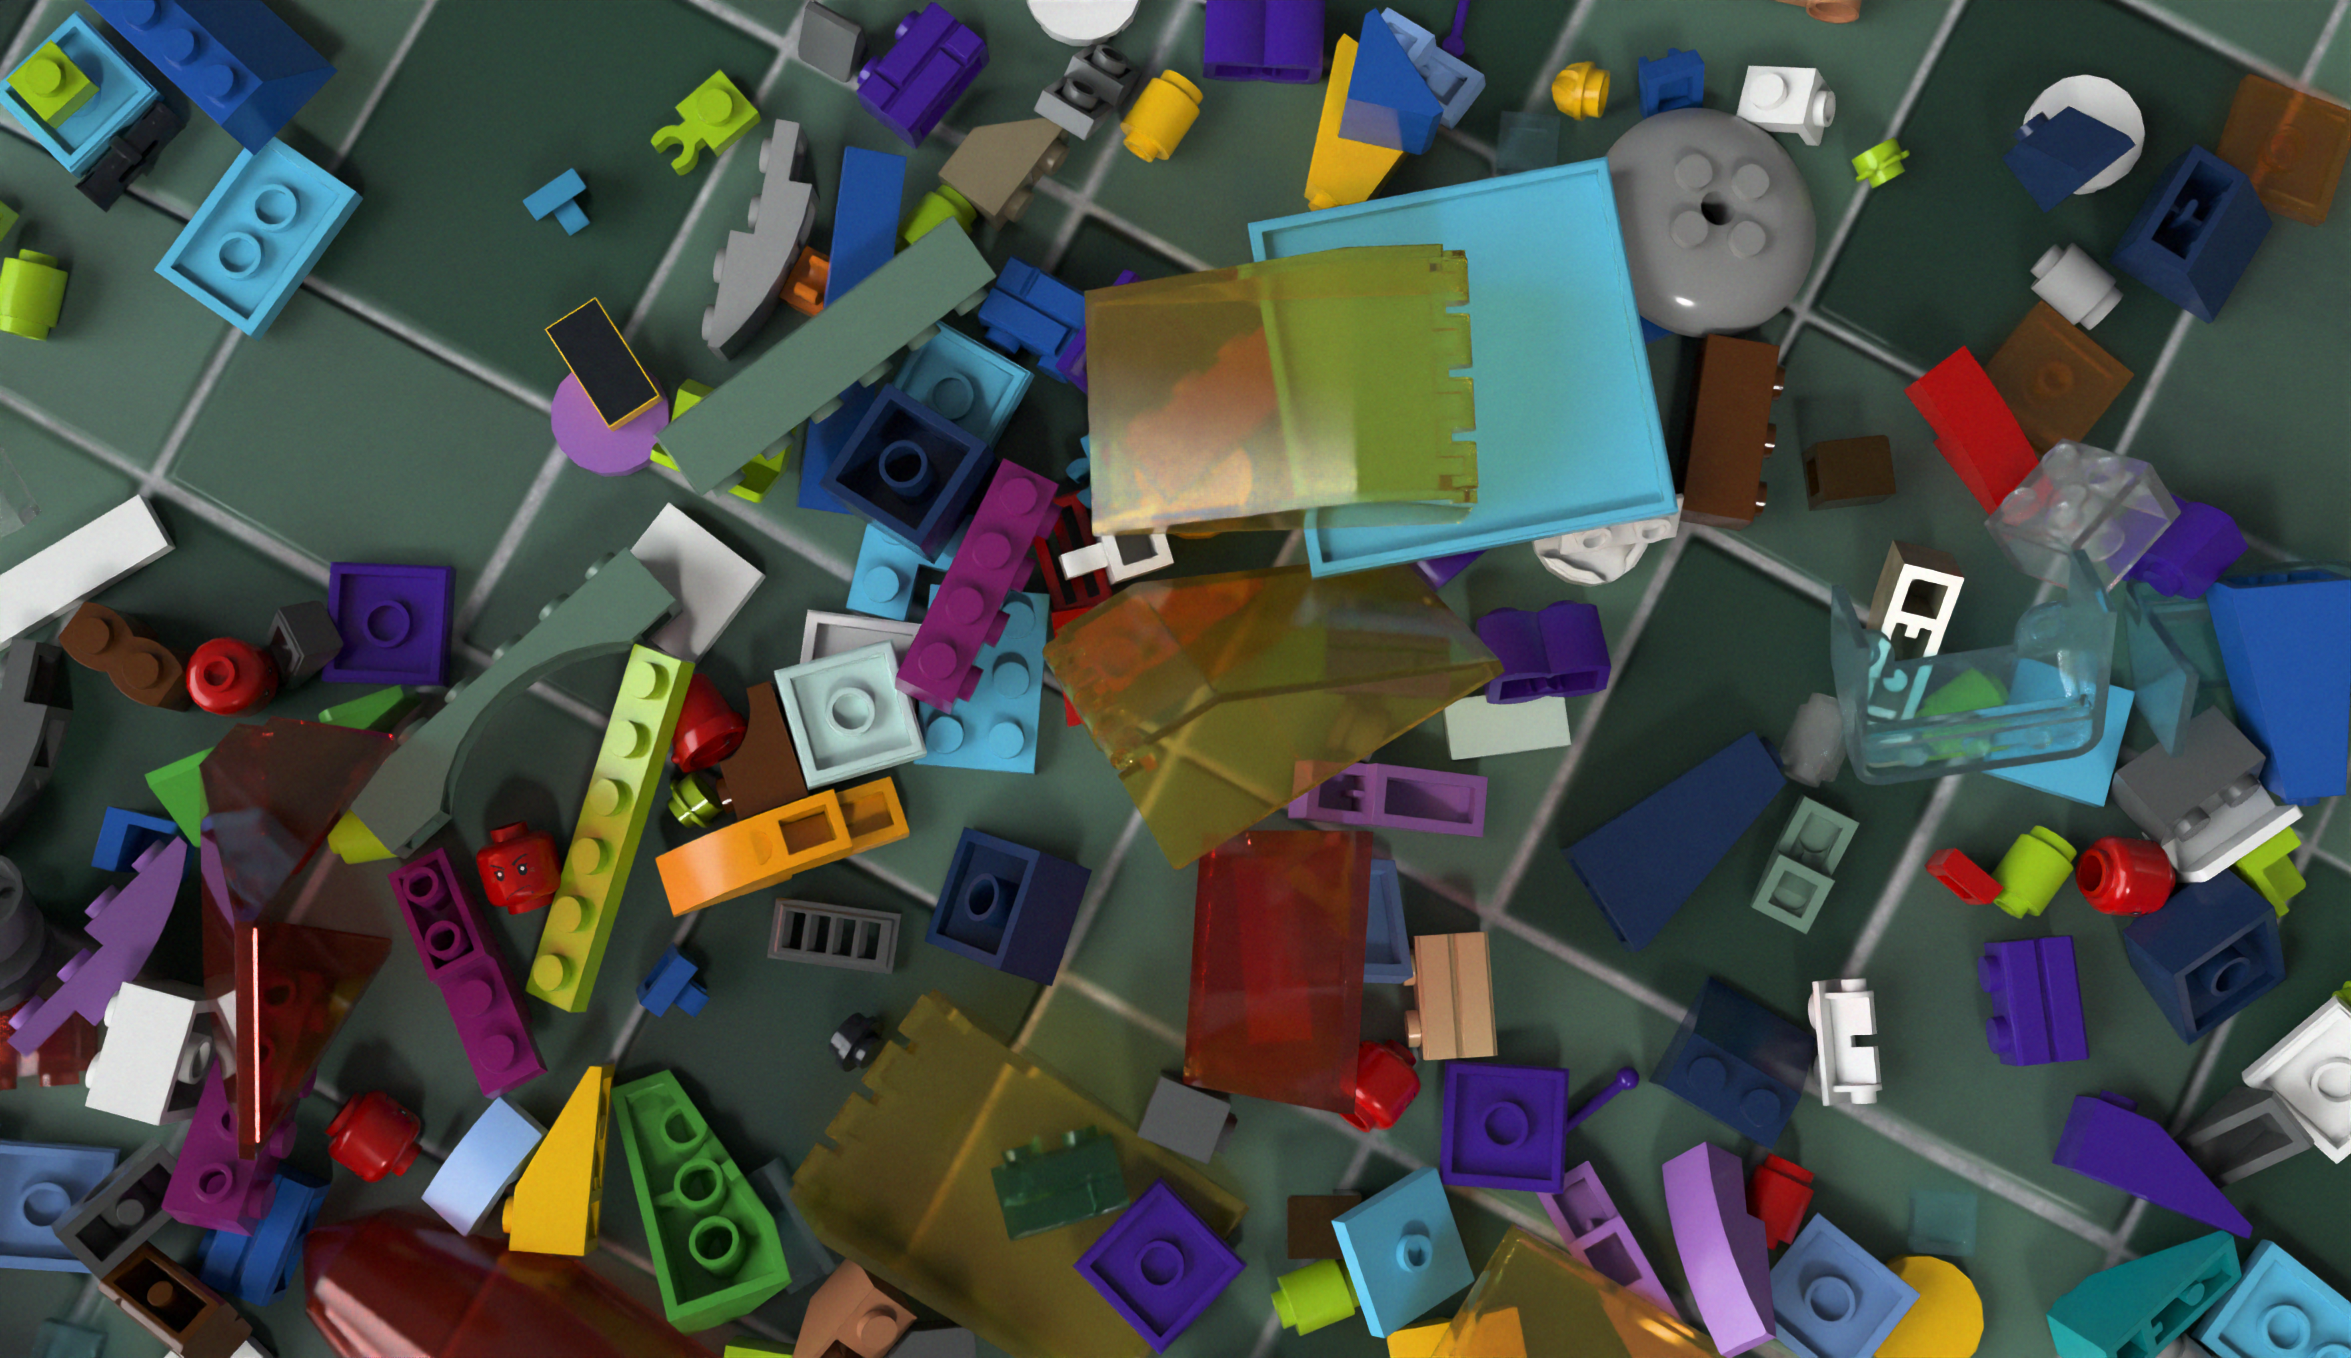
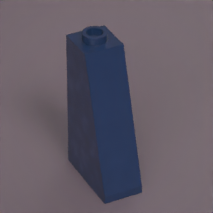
M1754 731L1737 736L1560 849V852L1625 952L1637 953L1652 941L1787 783L1779 770L1784 767L1783 760L1775 746L1766 737L1759 739Z

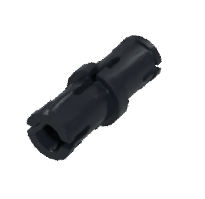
M155 99L141 118L121 138L115 135L107 143L111 149L80 183L78 182L74 187L107 213L110 207L141 174L147 177L154 170L151 163L187 125L169 108Z

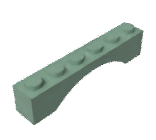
M627 547L616 556L613 552H609L594 562L585 574L588 581L571 596L567 593H562L551 600L540 612L538 617L541 622L524 637L516 634L506 640L492 655L494 664L477 679L471 675L457 683L447 693L444 700L448 704L430 720L423 717L412 723L398 737L397 743L400 745L399 748L382 763L378 759L369 762L351 778L349 785L352 789L341 800L392 854L407 859L453 817L458 786L472 751L489 724L516 696L541 678L572 663L606 654L632 652L634 643L646 645L683 612L677 600Z

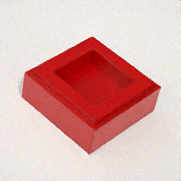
M1957 848L1936 850L1924 865L1929 874L1967 905L1991 904L2004 888Z

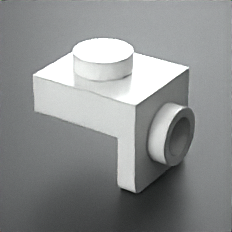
M1748 66L1736 116L1757 125L1764 131L1798 133L1806 145L1819 146L1824 127H1829L1833 121L1836 100L1834 92L1831 91L1817 68Z

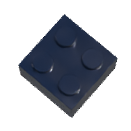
M886 383L819 482V485L836 504L927 561L935 564L999 468L1000 462L986 442L891 384Z

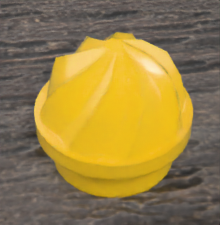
M1593 61L1568 65L1556 76L1552 83L1551 90L1558 110L1577 121H1584L1587 116L1601 118L1609 94L1610 71L1596 68V64Z

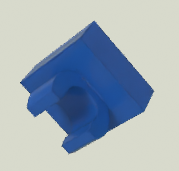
M1677 48L1668 49V57L1649 62L1646 56L1639 57V111L1644 119L1669 110L1703 108L1705 64L1696 49L1681 53Z
M672 942L636 988L640 1005L661 1018L671 1003L674 1002L682 1010L696 1017L709 1001L710 996L706 994V988L691 978L698 970L693 955L675 942Z

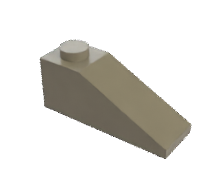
M1892 541L1873 595L1846 714V728L1905 742L1964 581V576L1951 553L1902 541Z

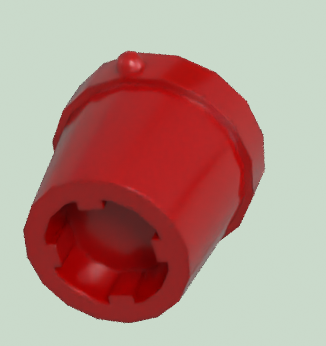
M692 674L671 741L674 749L671 761L679 764L682 771L687 773L709 768L736 752L745 738L749 720H745L741 713L735 712L706 674Z

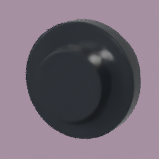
M859 1012L847 1018L833 1035L828 1048L829 1052L836 1057V1065L844 1072H849L857 1066L865 1069L871 1065L879 1056L885 1044V1040L881 1037L884 1030L883 1022L875 1016L866 1018Z

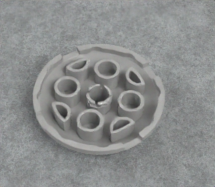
M1682 108L1655 114L1642 120L1625 132L1607 151L1604 157H1608L1639 315L1659 327L1677 334L1705 338L1708 334L1729 337L1748 332L1778 314L1795 297L1808 275L1814 256L1816 243L1815 208L1808 185L1799 167L1780 143L1757 125L1731 113L1706 108ZM1701 205H1705V209L1714 216L1716 223L1720 225L1712 224L1705 219L1701 212Z

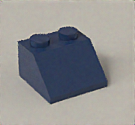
M964 827L924 941L994 969L1052 986L1092 870Z
M2228 868L2205 882L2186 883L2179 893L2166 901L2161 909L2146 914L2143 917H2136L2131 925L2122 931L2131 968L2178 1036L2188 1046L2287 979L2275 907Z
M1707 976L1648 1082L1752 1143L1772 1150L1802 1096L1816 1038Z

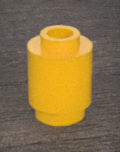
M1165 70L1160 78H1152L1120 124L1121 130L1126 135V138L1123 140L1124 145L1133 154L1147 162H1152L1155 157L1168 160L1200 114L1198 105L1203 99L1201 91L1187 78L1172 70Z

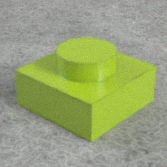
M52 40L46 43L6 79L41 118L55 129L100 90L67 53Z

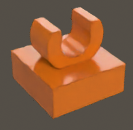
M806 245L778 296L781 302L811 318L823 310L830 257Z

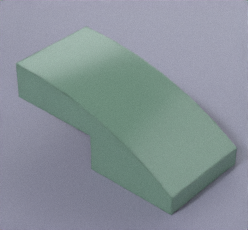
M1801 792L1769 857L1750 906L1807 934L1835 882L1831 876L1860 823L1855 818Z

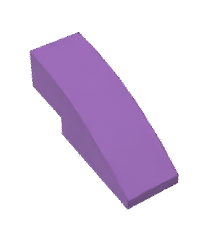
M1316 757L1294 758L1288 819L1483 837L1488 777L1380 763L1364 764Z
M1705 1141L1662 1164V1171L1673 1234L1688 1283L1720 1355L1732 1358L1776 1338L1765 1222L1747 1214L1742 1159Z

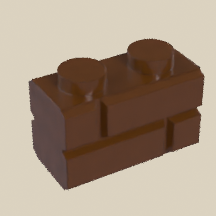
M147 1240L101 1279L97 1287L127 1317L179 1358H230L248 1339L253 1330L226 1300Z

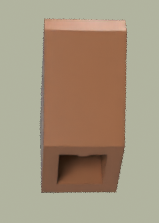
M851 1252L811 1297L792 1358H883L918 1317L894 1281Z

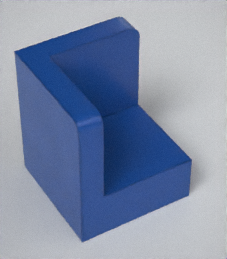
M108 806L91 866L113 872L140 874L131 865L158 839L168 846L178 836L187 844L181 883H184L188 879L196 848L172 818L135 809Z

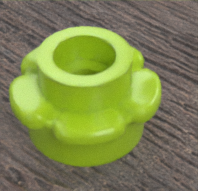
M1892 137L1855 157L1851 162L1859 175L1855 178L1856 182L1860 183L1868 179L1873 189L1905 172L1900 160L1910 155L1909 150L1902 152L1895 137Z
M693 772L682 781L673 779L670 782L672 797L667 800V804L674 816L688 828L693 827L695 824L703 828L713 825L712 818L723 810V805L710 785Z

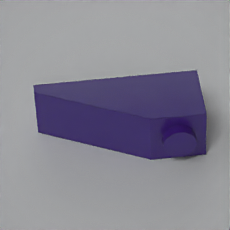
M2101 1090L2098 1099L2081 1095L2075 1096L2052 1160L2053 1164L2216 1230H2224L2231 1235L2249 1239L2253 1227L2157 1122L2135 1114L2139 1103L2106 1090Z

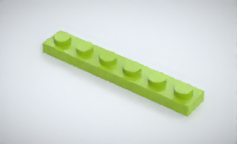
M634 643L561 874V884L556 890L525 988L526 992L570 1013L586 1012L696 665V663L648 645Z

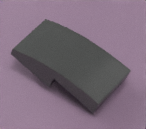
M1091 44L1073 55L1062 78L1042 90L1034 111L1085 141L1123 103L1138 83L1142 72L1128 65L1129 59L1119 50L1107 45L1100 44L1096 46Z

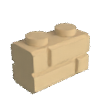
M1488 931L1410 936L1409 951L1413 977L1402 984L1403 986L1413 985L1415 1010H1406L1404 1015L1407 1046L1418 1047L1419 1058L1422 1060L1498 1055Z

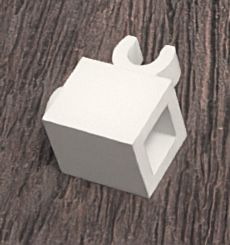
M1156 505L1098 522L1092 528L1097 544L1077 549L1058 557L1065 580L1105 568L1110 586L1167 568L1174 563Z

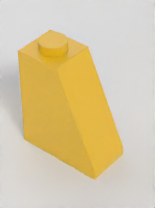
M1345 33L1337 42L1304 197L1310 201L1308 206L1311 211L1375 200L1410 154L1404 151L1338 137L1359 44Z

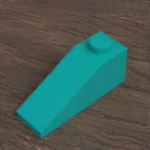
M2220 1230L2087 1276L2072 1291L2061 1295L2046 1313L2057 1355L2062 1358H2155L2242 1278L2233 1235Z

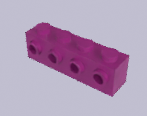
M1003 458L896 675L895 689L948 714H951L958 698L969 703L984 672V669L975 665L984 644L995 648L1011 616L1002 611V607L1011 589L1020 594L1023 592L1037 562L1028 557V554L1037 536L1048 540L1063 509L1062 506L1054 503L1059 484Z
M248 966L161 1205L178 1222L253 1237L259 1219L265 1220L271 1212L276 1195V1184L272 1181L280 1158H287L293 1148L297 1133V1124L293 1120L301 1098L306 1099L313 1090L317 1076V1064L314 1062L320 1041L321 1039L327 1040L330 1037L336 1022L337 1006L334 1003L335 1000L321 980Z

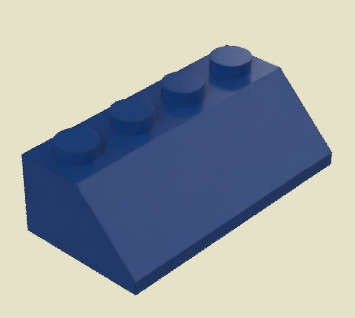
M85 0L217 124L254 156L338 71L261 0Z

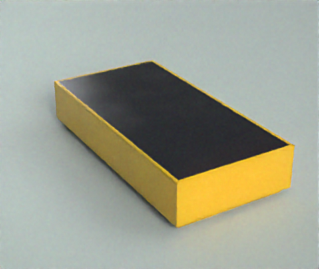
M596 297L545 329L612 432L664 400Z

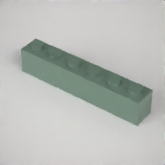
M951 216L941 221L655 433L653 437L698 495L703 496L712 490L716 497L719 498L747 477L741 467L759 453L768 461L796 440L790 432L791 429L809 416L815 424H818L838 410L845 403L839 394L858 380L866 388L892 369L893 365L887 358L905 344L914 352L939 334L941 329L935 322L953 308L959 316H962L986 299L989 294L983 286L995 278L996 274L955 217Z

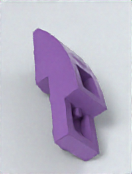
M177 836L168 846L160 839L155 841L131 865L140 873L122 891L112 884L84 911L93 919L84 930L103 946L94 955L84 947L56 975L65 983L46 1002L36 994L8 1022L17 1031L7 1042L24 1057H30L75 1011L81 1014L93 1026H97L105 1017L107 1005L113 994L120 990L122 982L134 981L156 947L175 903L182 879L187 844Z
M1589 1161L1565 1173L1564 1194L1536 1192L1631 1358H1703Z

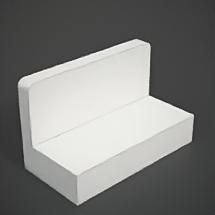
M2262 784L2250 798L2239 806L2230 808L2225 803L2209 814L2210 822L2197 835L2185 842H2181L2176 837L2162 847L2168 854L2174 869L2175 883L2205 882L2300 819L2303 813L2297 804L2276 806ZM2142 832V835L2144 836V838L2150 840V839L2144 834V832Z

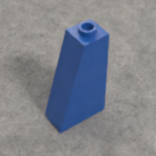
M2324 568L2220 576L2205 591L2242 732L2266 757L2258 780L2265 789L2280 796L2281 802L2288 805L2313 806L2320 803V797L2346 795L2351 686V578Z

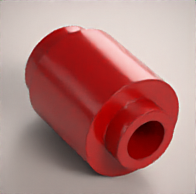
M1768 1153L1763 1166L1756 1165L1745 1189L1747 1214L1765 1222L1767 1248L1775 1251L1779 1240L1790 1245L1792 1244L1815 1192L1809 1188L1815 1174L1771 1153Z

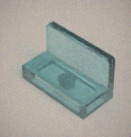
M785 1154L745 1177L777 1223L793 1281L785 1287L789 1295L822 1275L830 1274L841 1266L845 1257Z

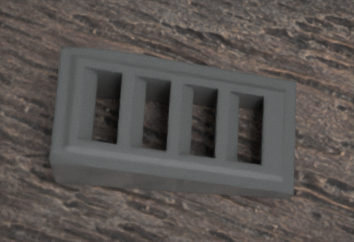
M777 897L767 956L772 959L894 974L902 914ZM795 912L806 913L801 949L790 947ZM820 915L831 917L826 952L815 951ZM845 919L856 920L851 956L840 954ZM870 922L881 924L876 959L864 958Z

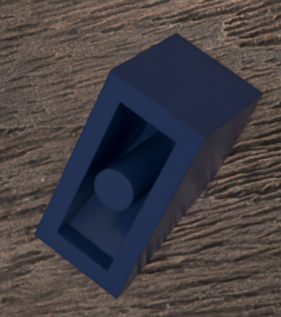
M2068 106L2050 120L2042 111L2016 130L2012 135L2019 143L2004 155L2002 159L2043 212L2047 213L2127 153L2136 144L2129 135Z

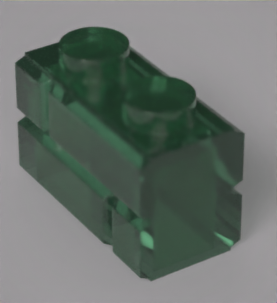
M1096 1124L1060 1134L1063 1146L1039 1152L1037 1142L1034 1141L1001 1151L1004 1163L994 1165L991 1168V1175L1010 1242L1131 1207L1132 1202L1112 1131L1099 1135Z

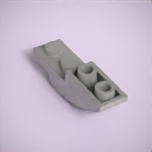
M776 119L773 138L765 137L760 151L759 169L761 173H766L762 195L754 194L749 207L748 227L750 230H755L754 234L730 230L727 248L719 247L716 253L713 278L715 283L720 284L716 305L709 304L706 307L702 324V338L708 341V348L718 360L730 362L752 341L770 319L781 302L778 296L805 246H808L812 236L820 200L812 184L800 182L808 140L800 123Z

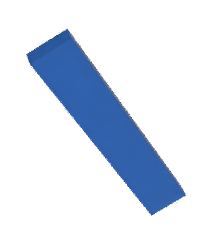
M851 146L845 147L823 309L893 258L906 168V156ZM858 380L839 394L845 403L818 424H815L810 416L808 417L796 507L854 515L836 504L821 488L819 482L873 404L876 381L866 388Z

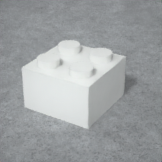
M173 979L122 982L120 990L113 994L105 1011L104 1022L109 1028L102 1051L94 1056L87 1070L86 1086L90 1090L85 1106L157 1126L193 1119L237 996Z

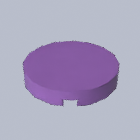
M643 365V369L664 400L614 432L608 428L573 372L559 384L551 405L552 431L560 449L581 468L604 477L628 476L649 466L653 462L650 459L652 447L657 442L653 435L671 422L672 403L663 384Z

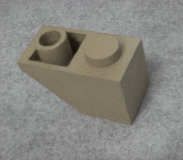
M1046 117L974 127L938 172L940 184L947 185L961 194L975 209L977 217L999 232L1008 220L1015 223L1026 213L1035 197L1031 190L1045 173L1051 177L1063 165L1071 149L1067 145L1069 142L1068 131Z

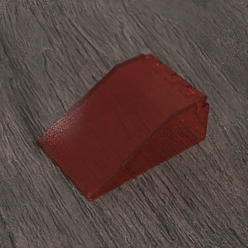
M271 716L263 726L237 723L199 764L204 991L238 1159L257 1160L392 953V940L389 938L276 921L270 925V912L394 750L395 736L393 734Z
M1201 830L1197 861L1182 1084L1334 1113H1355L1373 832Z

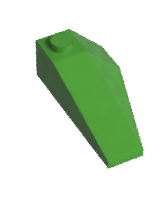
M397 685L324 710L318 715L321 723L319 725L311 727L308 722H300L285 726V723L265 729L264 736L260 739L262 744L253 747L242 746L228 750L226 743L147 773L145 777L151 790L195 848L220 850L223 856L235 854L255 846L258 843L257 834L272 829L281 823L419 706L422 700L418 691Z
M668 1069L610 1089L668 1322L687 1337L746 1316L792 1283L791 1273L776 1221L671 1071Z

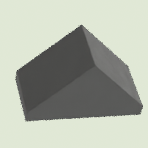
M2242 1086L2234 1087L2173 1138V1141L2217 1189L2313 1147L2315 1142L2274 1091Z

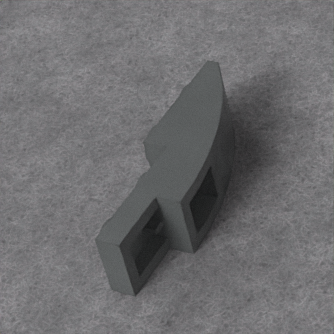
M15 637L12 638L10 650L5 653L0 663V683L2 684L0 692V854L21 830L50 781L64 747L74 712L50 706L63 648Z

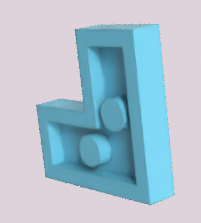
M967 514L935 564L927 561L867 523L846 608L849 611L886 620L907 622L921 567L947 573L975 516Z

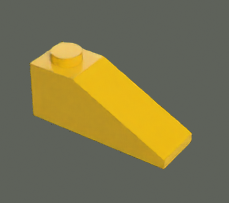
M600 1063L589 1066L515 1186L514 1196L509 1195L507 1197L503 1210L502 1228L504 1233L510 1234L509 1251L585 1256L597 1249L612 1103L610 1089L613 1088L615 1064Z

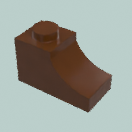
M771 681L746 688L750 705V717L745 738L739 749L730 759L719 762L724 776L716 780L721 803L727 814L736 812L739 821L815 795L813 789L808 790L778 686Z

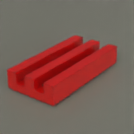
M1080 490L1055 497L1054 503L1062 506L1063 509L1072 506L1084 546L1088 547L1097 544L1085 506L1078 500L1076 495ZM1060 513L1054 530L1061 552L1065 554L1074 550L1062 513ZM1037 536L1034 546L1055 609L1115 600L1105 568L1093 572L1100 595L1089 598L1082 576L1072 578L1070 580L1077 602L1066 605L1044 538Z

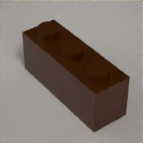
M1708 334L1696 347L1674 485L1675 494L1682 493L1684 497L1679 521L1740 531L1753 522L1754 516L1760 517L1762 515L1767 498V482L1759 481L1763 458H1770L1776 439V424L1769 423L1772 400H1779L1785 381V366L1777 365L1780 351L1779 345Z

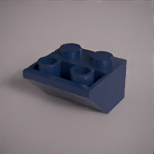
M2194 144L2166 166L2107 262L2210 324L2215 320L2273 223L2248 175L2198 144Z

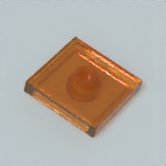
M2249 73L2240 81L2215 156L2248 175L2266 210L2317 227L2325 222L2351 146V110Z
M2042 300L2030 309L1982 368L2009 407L2033 451L2054 468L2061 465L2135 375Z

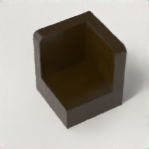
M1886 435L1816 442L1801 453L1809 511L1878 504L1896 494L1889 438Z
M1333 1189V1194L1289 1195L1286 1200L1287 1239H1285V1254L1287 1259H1344L1332 1220L1362 1203L1360 1192L1357 1189Z

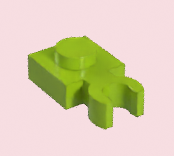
M719 69L675 107L685 121L679 126L670 125L661 128L654 134L651 143L659 154L672 144L684 146L682 154L671 163L676 173L682 176L693 170L699 159V151L706 145L719 157L762 119L759 112Z

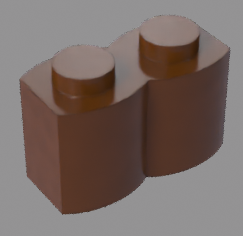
M84 602L58 637L63 648L73 659L90 669L108 673L114 685L124 695L140 704L186 713L194 702L186 688L185 671L192 654L178 647L161 643L156 632L146 622L132 614L100 604Z

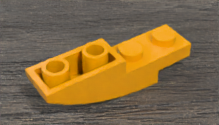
M891 776L838 793L831 789L769 810L677 847L656 857L655 861L673 916L677 917L791 880L793 874L907 838L910 831Z

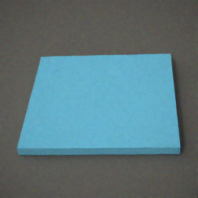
M1607 156L1248 223V232L1313 581L1676 515L1679 512Z

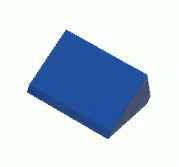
M1374 8L1365 14L1338 137L1422 155L1431 149L1444 109L1378 10Z

